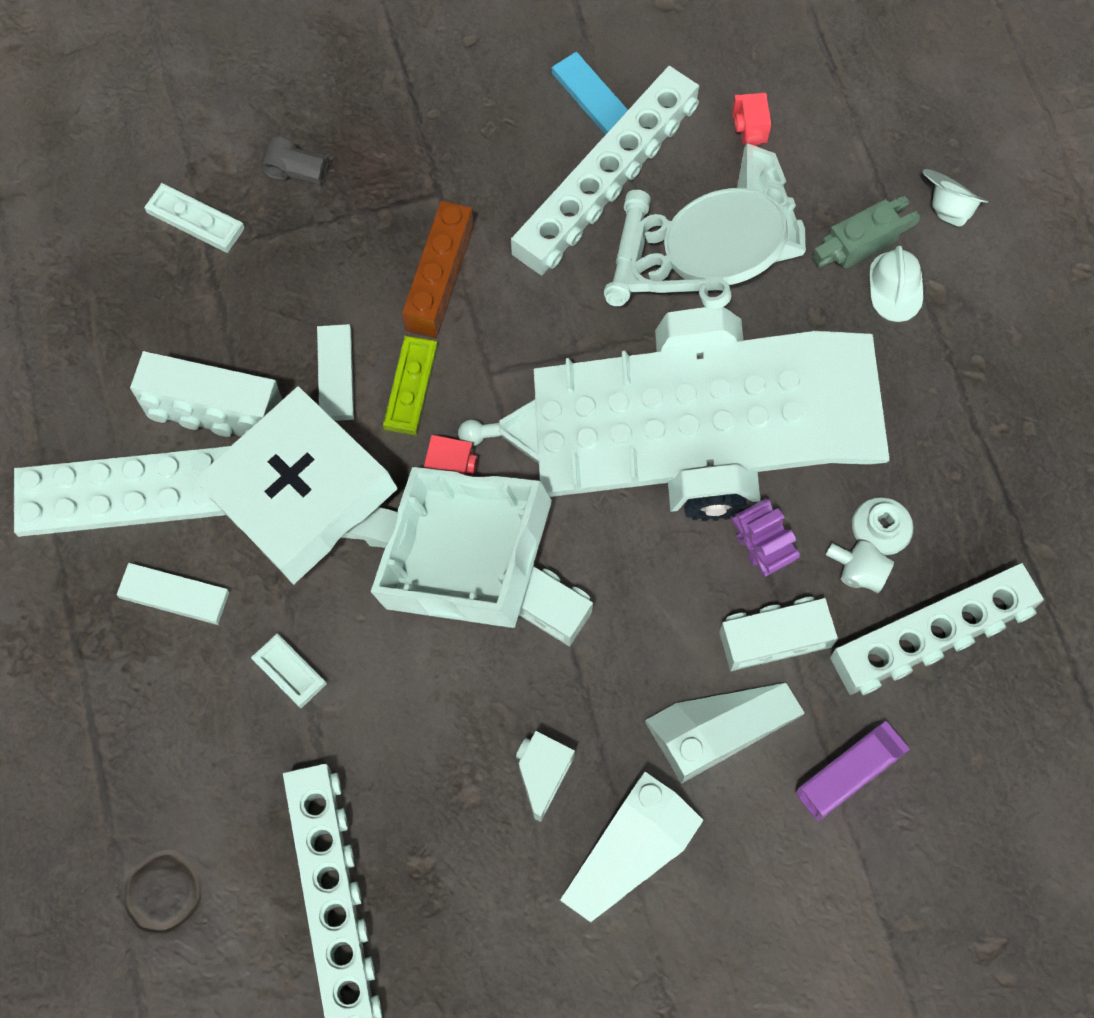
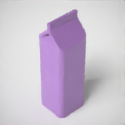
M885 721L800 786L796 791V795L819 822L895 763L910 748L889 723Z

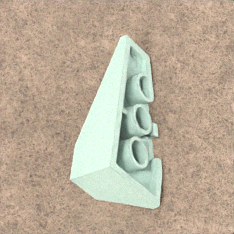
M747 143L744 147L737 188L761 191L774 198L782 207L788 226V238L782 253L775 262L802 256L806 251L805 227L802 220H797L793 212L796 204L792 197L787 196L783 185L786 183V179L777 156L773 152Z
M782 683L675 703L646 719L645 723L682 784L803 716L805 713L788 685Z
M644 772L560 901L591 923L670 860L682 853L703 822V819L674 791Z

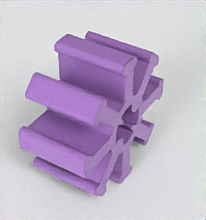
M764 499L732 518V524L740 532L736 535L739 544L747 546L749 562L752 566L758 565L760 573L764 577L787 566L800 557L799 551L792 544L796 541L793 531L784 529V515L778 508L772 509L769 499Z

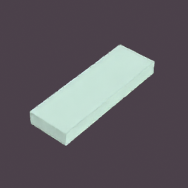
M163 183L160 184L144 207L148 214L226 253L229 252L245 229L242 222Z
M350 324L317 326L319 406L334 421L354 420Z
M128 563L117 596L123 600L218 625L229 596V591L225 588Z

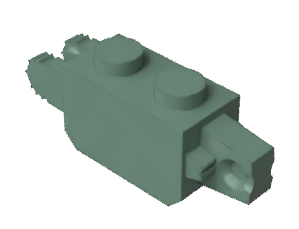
M906 196L899 197L891 202L885 199L832 226L829 235L823 238L824 244L815 248L812 259L819 268L834 261L841 264L843 268H850L892 246L902 232L918 224L921 220L920 215L916 211L902 218L898 216L897 213L905 210L910 204Z

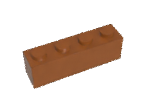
M440 201L402 312L405 331L437 339L474 228L472 208Z

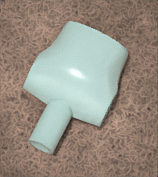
M863 540L858 541L851 552L831 543L826 552V556L845 565L841 575L843 583L853 588L864 587L876 593H879L883 588L894 565L893 560L880 553L873 544Z

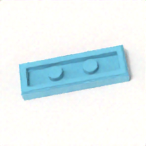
M577 52L552 67L553 76L605 135L628 111Z

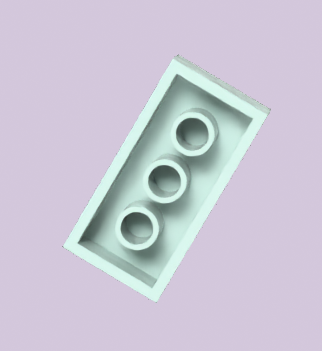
M145 351L141 355L130 386L149 419L161 423L166 422V420L179 422L181 426L192 430H197L199 427L211 429L213 433L223 437H230L231 434L243 436L282 401L276 381L273 379Z

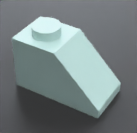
M535 731L531 740L528 738L523 740L516 757L521 759L519 770L534 819L541 822L574 759L575 751Z

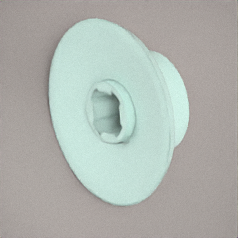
M876 497L863 502L856 509L852 519V529L856 540L870 542L883 555H892L900 552L909 544L913 536L914 527L911 515L902 504L890 498ZM885 518L891 526L883 528L879 520Z

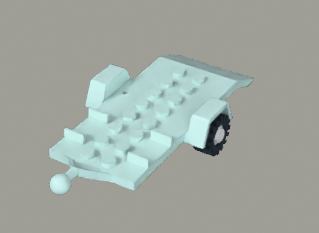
M703 307L666 313L655 330L657 352L629 356L626 351H622V357L572 363L569 358H566L565 365L535 368V400L499 420L500 423L482 425L479 421L467 420L460 425L458 430L459 439L472 442V447L479 445L484 438L502 436L506 441L539 464L540 482L549 497L668 483L670 512L678 511L684 504L686 517H692V520L701 518V521H708L709 519L719 521V518L731 519L730 516L735 517L737 513L747 509L746 498L752 502L761 501L758 472L828 463L879 464L887 463L890 460L873 334L811 331L744 340L741 318L725 307L718 309Z

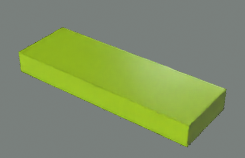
M404 336L383 423L384 430L417 436L438 347L437 341Z

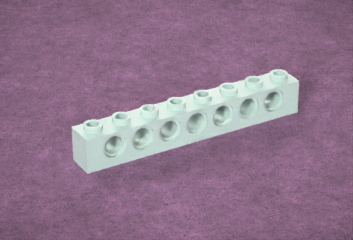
M668 66L511 238L512 255L541 276L549 268H555L561 261L563 252L567 247L577 244L585 227L589 223L594 224L599 219L603 207L609 201L614 202L618 198L623 185L628 179H635L647 158L652 159L658 153L662 141L667 136L670 138L676 133L680 126V121L686 115L691 116L699 104L697 99L699 85L671 66ZM625 148H630V149H633V150L627 151V150H624V149H625ZM609 169L613 170L614 172H605L604 170ZM592 191L594 194H585L584 192ZM565 213H573V214H575V215H574V216H571V217H568V216H565V215H563V214H565ZM553 235L555 238L546 239L544 236Z
M327 764L283 773L325 1018H383L379 996H372L369 981L375 980V971L372 958H365L363 942L368 941V933L365 920H358L356 905L362 903L358 882H351L349 868L355 867L351 845H344L342 831L348 830V824L344 808L338 809L336 795L341 794L338 773H331ZM314 799H325L326 808L321 814L310 815L308 813L309 804ZM323 834L331 835L333 838L332 846L325 852H317L314 847L316 839ZM327 871H337L339 873L338 884L332 889H323L321 886L322 876ZM336 907L344 908L346 911L344 923L338 927L329 926L327 921L329 912ZM341 945H350L353 950L351 961L346 965H337L334 960L336 949ZM353 982L359 986L360 996L355 1003L347 1005L341 999V990L346 984Z

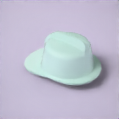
M930 169L922 171L929 180L935 183L932 207L935 209L938 217L945 222L958 227L963 226L973 216L981 202H989L987 199L973 194L955 180Z
M897 246L894 250L879 255L872 262L869 273L870 293L873 307L880 316L889 321L902 322L914 317L922 307L923 283L918 259L910 252L903 250L902 246Z

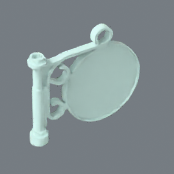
M728 188L714 191L695 199L681 209L672 221L667 220L665 216L660 214L644 218L649 211L651 198L645 191L631 190L626 194L624 210L627 215L616 258L617 266L613 282L605 286L604 296L610 305L622 306L629 300L631 292L650 291L667 293L699 291L701 301L705 307L709 309L722 308L730 302L732 297L729 285L740 283L760 274L772 265L782 253L788 238L785 213L774 198L761 191L748 188ZM654 226H662L657 231L648 232ZM645 238L648 243H659L665 240L664 245L667 255L653 253L641 258ZM661 265L658 270L648 273L650 280L639 274L651 266ZM672 268L679 276L685 279L662 281L668 276ZM708 290L723 291L717 297H708Z

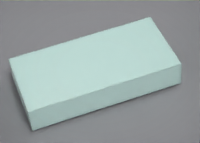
M278 633L251 657L300 709L327 685Z

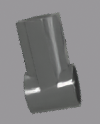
M273 137L260 164V169L265 175L275 180H285L289 176L320 185L326 178L329 161L327 156L297 149L289 140Z

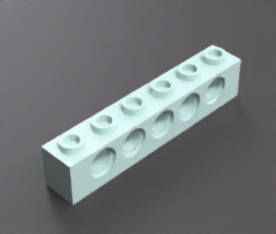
M1023 563L836 648L830 659L849 695L861 691L862 695H866L882 686L880 681L892 676L894 681L912 673L913 669L911 667L920 662H923L925 666L931 665L944 657L942 652L954 647L956 652L961 651L974 644V637L985 633L987 637H991L1006 628L1004 623L1016 619L1017 623H1021L1037 614L1035 608L1044 599ZM996 597L1003 600L1006 604V610L997 608L993 603V598ZM962 612L971 613L976 619V624L966 622L962 617ZM931 626L942 628L945 632V638L941 639L934 636L931 632ZM907 640L911 642L915 652H905L900 647L899 641ZM875 654L881 657L884 667L877 668L871 665L868 655Z

